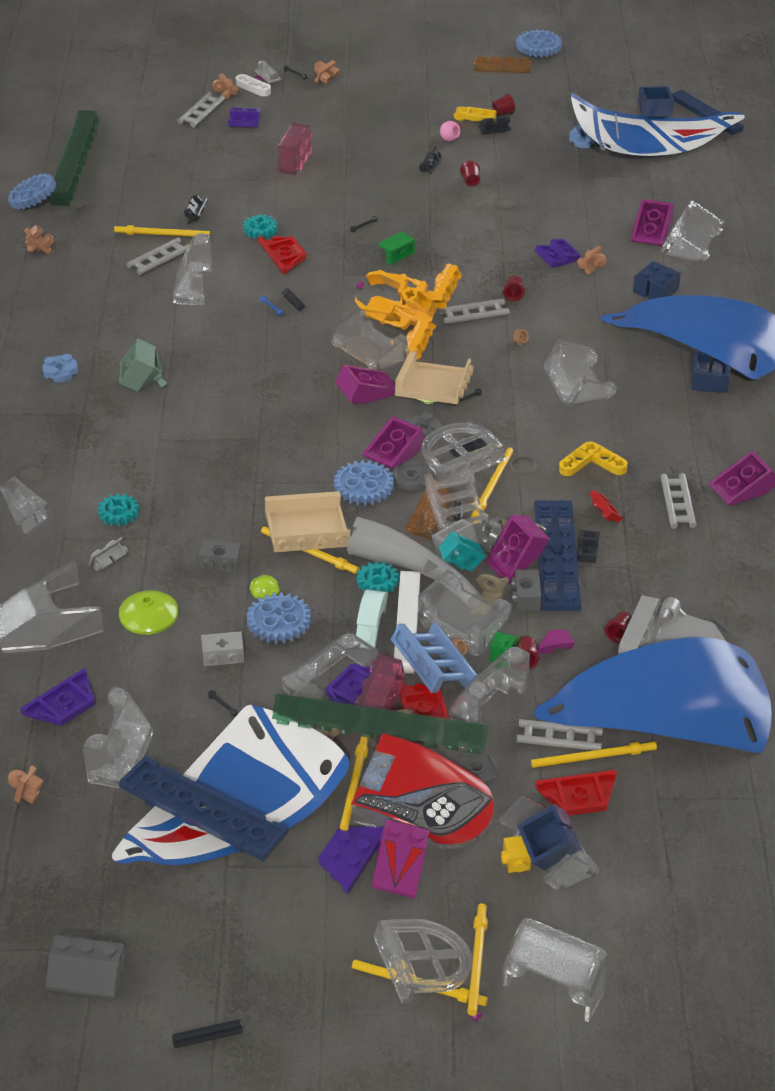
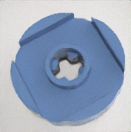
M580 125L574 126V129L569 133L570 143L574 142L576 147L590 148L592 144H598L584 132Z
M70 354L44 359L43 375L46 379L48 377L53 379V382L69 381L73 378L72 375L78 373L77 362Z

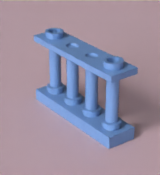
M437 623L432 624L428 633L414 634L405 624H398L391 641L431 693L438 692L443 681H459L466 691L471 689L477 673ZM419 641H428L431 646L423 647ZM429 654H438L441 659L433 660ZM448 667L452 673H443L440 668Z

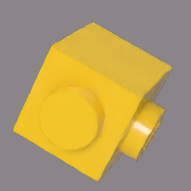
M522 836L504 838L501 860L503 865L506 864L508 873L523 872L531 868V859Z

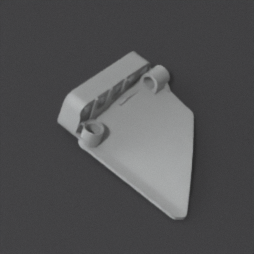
M642 595L621 639L618 655L646 645L680 638L707 637L726 640L714 623L685 614L680 608V602L676 598L668 597L663 603H660L658 598Z

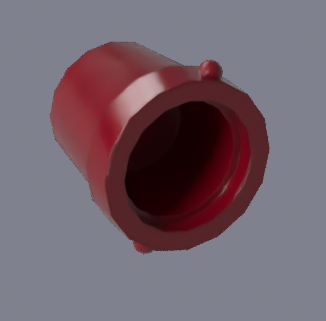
M505 93L503 97L492 102V108L497 111V116L508 113L513 114L515 112V103L511 95Z
M476 161L464 162L460 167V173L468 186H476L480 182V166Z
M513 275L507 279L502 291L507 300L516 302L523 298L526 288H524L522 278Z
M619 612L612 620H608L604 631L610 641L620 644L632 615L627 612Z
M523 636L517 641L516 648L513 654H511L513 662L517 667L531 669L541 659L537 650V642L534 638Z

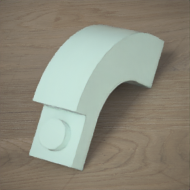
M368 589L364 592L357 618L356 646L376 647L382 612H386L387 592Z

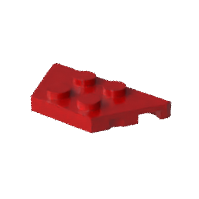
M263 236L258 237V243L282 274H286L306 259V252L293 236H273V240H263Z
M397 680L396 686L402 709L413 710L411 727L416 737V743L449 724V716L441 688L438 692L431 693L427 686L415 683L414 686L403 684V680Z
M616 770L537 780L535 781V789L552 805L555 804L564 809L568 816L607 811L617 772Z

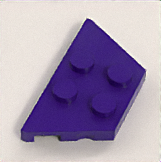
M350 664L326 687V694L343 720H350L395 676V670L388 669V672L376 671V667L373 666L364 667Z
M81 669L21 707V714L26 717L63 726L94 706V697L91 692L86 669Z
M339 827L318 857L319 864L324 870L329 872L334 881L337 880L343 886L345 893L349 894L377 851L383 827H349L347 831L341 830Z

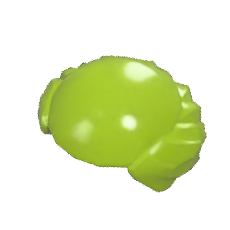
M258 576L250 584L251 594L257 599L262 598L264 600L265 595L272 597V593L279 596V583L272 576Z

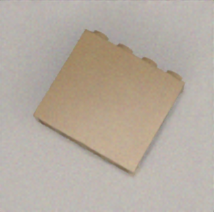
M410 351L396 378L395 396L458 404L460 398L464 396V390L466 391L470 376L473 375L474 366L471 365V359H468L465 368L416 362L417 352Z
M340 492L265 497V515L274 552L348 547L351 531L346 528L340 506Z

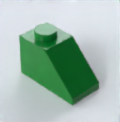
M496 632L490 645V663L509 667L513 659L511 654H513L517 641L521 637Z

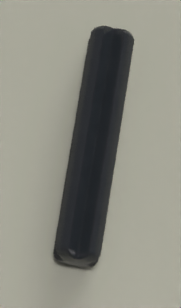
M237 1019L172 1035V1043L174 1048H180L241 1034L243 1032L242 1022Z

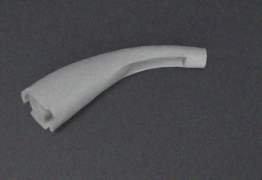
M361 517L356 518L353 525L354 530L348 542V554L378 561L379 563L385 561V564H392L420 572L450 589L469 608H475L481 603L482 596L475 587L441 557L389 526Z

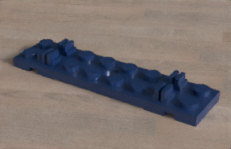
M535 500V523L546 528L544 533L550 538L543 552L538 557L541 611H581L572 501Z
M144 756L119 781V788L145 800V804H149L151 807L154 805L234 846V849H239L240 853L244 851L261 861H264L288 834V827L274 820L273 822L266 820V816L252 809L250 810L168 767L163 768L159 766V762L147 756Z

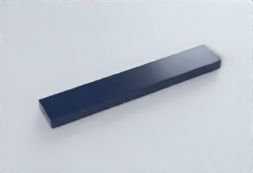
M683 90L672 93L675 102L700 117L721 113ZM728 116L723 118V120L731 119ZM737 122L724 131L734 135L743 131L744 126Z

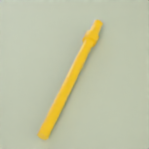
M127 225V227L114 226V233H127V235L152 234L210 238V231L134 227V225Z
M512 448L506 449L481 498L476 501L475 509L471 514L472 519L477 520L480 513L485 510L487 500L513 454Z
M263 526L261 533L270 537L269 528ZM318 549L301 550L334 564L340 570H347L354 574H357V571L360 570L358 566L348 563V560L342 557L337 558Z
M367 734L361 735L360 743L355 750L356 760L340 824L341 830L347 831L349 828L354 804L351 803L358 789L364 759L369 751L367 746L369 736Z
M655 741L641 744L633 742L627 746L532 759L531 766L536 768L624 754L639 755L641 752L657 750V745Z
M482 903L478 905L477 916L474 918L475 940L467 1013L471 1016L477 1014L484 933L488 926V919L486 918L487 906Z
M355 959L352 963V969L454 997L462 1003L467 1004L469 1000L470 989L463 987L457 989ZM479 995L478 1005L486 1007L488 997Z

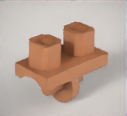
M331 60L327 64L321 61L316 62L314 71L317 73V77L314 81L316 83L322 81L327 84L331 77L336 78L340 71L335 67L336 61Z
M220 73V79L215 80L212 84L213 90L220 92L225 99H229L230 95L236 96L238 87L233 85L232 79H228L224 74Z
M38 225L31 229L27 227L24 230L27 233L25 243L28 245L27 250L29 252L35 250L39 252L40 249L47 254L51 252L50 246L54 243L52 235L47 233L44 237H41L43 230Z
M601 246L588 250L584 258L577 260L579 269H585L586 274H591L597 267H603L606 264V256L601 254Z
M33 765L29 767L27 775L21 770H13L8 775L9 785L17 788L14 800L18 803L25 799L33 804L40 796L39 789L44 780L35 775L37 768Z

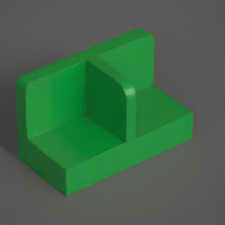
M399 232L378 243V246L386 251V262L390 265L415 253V239L404 232Z

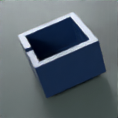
M668 86L639 87L638 105L642 116L646 118L672 116L674 98Z
M652 261L635 275L633 292L646 298L648 284L650 283L649 300L671 296L679 290L681 273Z
M695 352L692 369V390L727 393L730 366L713 357L712 369H709L710 355Z
M555 804L517 825L532 864L543 870L582 850L575 832L571 830L573 826L567 812Z

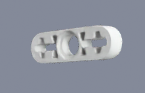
M245 74L236 76V86L260 96H269L271 94V86Z

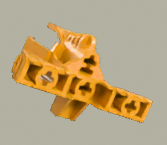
M448 263L445 265L442 273L437 275L434 290L427 292L428 285L426 281L409 278L406 274L398 275L386 273L382 270L369 272L366 278L371 286L387 284L398 289L400 301L374 296L366 306L358 301L355 296V302L366 318L380 321L382 325L390 324L402 330H406L409 325L415 326L407 334L405 348L402 350V353L408 356L410 351L417 352L416 360L421 358V353L424 352L429 342L428 339L432 336V332L437 326L431 323L437 308H446L447 302L450 300V296L453 294L458 285L457 282L461 279L462 275L457 265ZM407 281L412 282L417 287H409Z

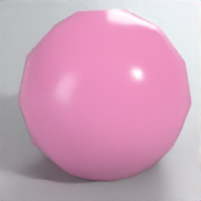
M454 121L444 122L440 127L442 139L448 142L457 140L460 136L459 125Z

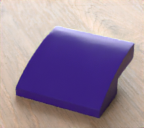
M231 107L228 126L258 127L260 108Z
M551 239L550 245H536L535 252L550 267L563 266L581 257L565 239Z

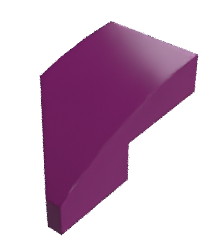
M550 630L537 650L539 653L552 654L555 648L572 649L575 642L568 630Z

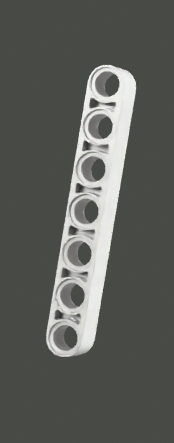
M400 572L396 628L398 624H405L412 634L417 633L420 572ZM395 646L393 669L395 673L414 674V669Z

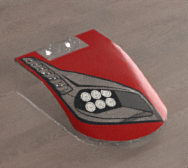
M384 733L351 803L353 821L369 827H384L385 821L388 819L429 830L427 844L445 849L461 848L464 844L473 840L476 842L487 832L494 817V801L491 791L479 777L428 748Z

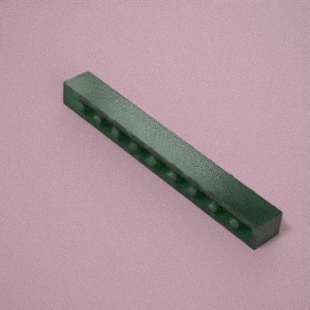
M78 111L54 178L56 188H54V192H50L51 205L70 206L71 200H74L77 183H80V174H83V166L86 165V158H88L89 150H91L92 146L91 142H94V134L97 133V126L100 124L97 111Z
M278 693L275 695L272 719L277 720L276 724L289 726V722L298 723L297 727L310 729L311 725L319 726L321 731L331 732L332 728L340 729L341 734L352 735L353 731L361 732V737L374 738V734L382 735L384 733L413 743L423 741L425 742L424 746L437 748L438 744L446 745V749L458 751L459 747L467 748L468 753L480 754V750L485 751L488 725Z

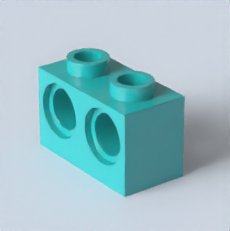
M454 531L438 547L443 560L447 563L455 564L461 570L466 569L470 572L486 557L479 543Z

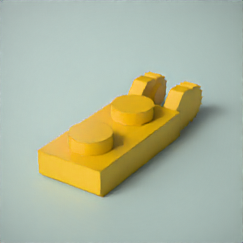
M461 106L457 107L454 113V118L459 121L464 119L480 121L485 118H494L495 121L497 116L496 110Z

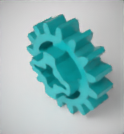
M258 214L257 217L252 215V218L247 217V221H244L243 224L245 235H248L249 238L254 237L255 240L259 236L269 239V236H274L278 229L276 219H272V216L266 217V214Z
M117 493L116 496L109 495V499L103 498V502H99L98 515L100 520L104 521V524L110 522V526L117 524L120 527L122 523L128 525V521L134 522V518H138L139 504L137 500H133V496L127 497V494L120 496Z
M375 561V564L368 562V566L362 565L361 570H358L356 575L358 588H363V593L367 589L388 593V591L393 592L394 587H398L399 574L397 569H392V564L385 565V561L382 564H379L378 561Z

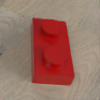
M596 490L589 494L593 499L592 504L597 509L602 510L601 515L606 520H613L619 523L623 519L605 495Z

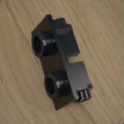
M507 116L496 117V122H494V118H485L480 120L478 127L482 134L511 130L508 124L510 123V118Z
M437 146L427 153L426 158L419 165L421 172L429 171L430 175H432L442 160Z
M198 195L191 197L184 211L185 216L189 218L188 224L193 220L197 221L201 217L200 212L206 207L207 198L202 200Z

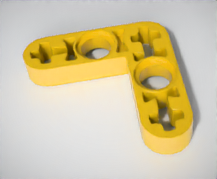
M586 442L559 463V473L563 476H572L591 461L613 474L623 475L627 472L628 462L595 442Z

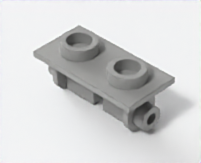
M264 60L259 61V69L255 70V72L268 84L282 80L277 75V71L268 66Z
M122 538L110 541L102 550L97 549L90 556L89 567L93 565L96 571H102L113 564L110 557L116 562L126 556L128 549L126 546L121 545Z

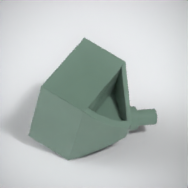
M138 338L135 340L121 361L119 384L137 392L153 382L158 383L162 389L168 386L167 382L163 379L164 376L162 375V367L156 346Z

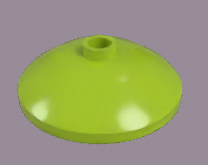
M156 590L137 592L125 599L119 608L121 624L127 630L142 635L160 633L171 627L178 617L176 601L170 595Z

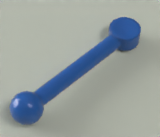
M262 295L260 297L261 302L268 304L279 316L283 315V310L270 303L266 296Z

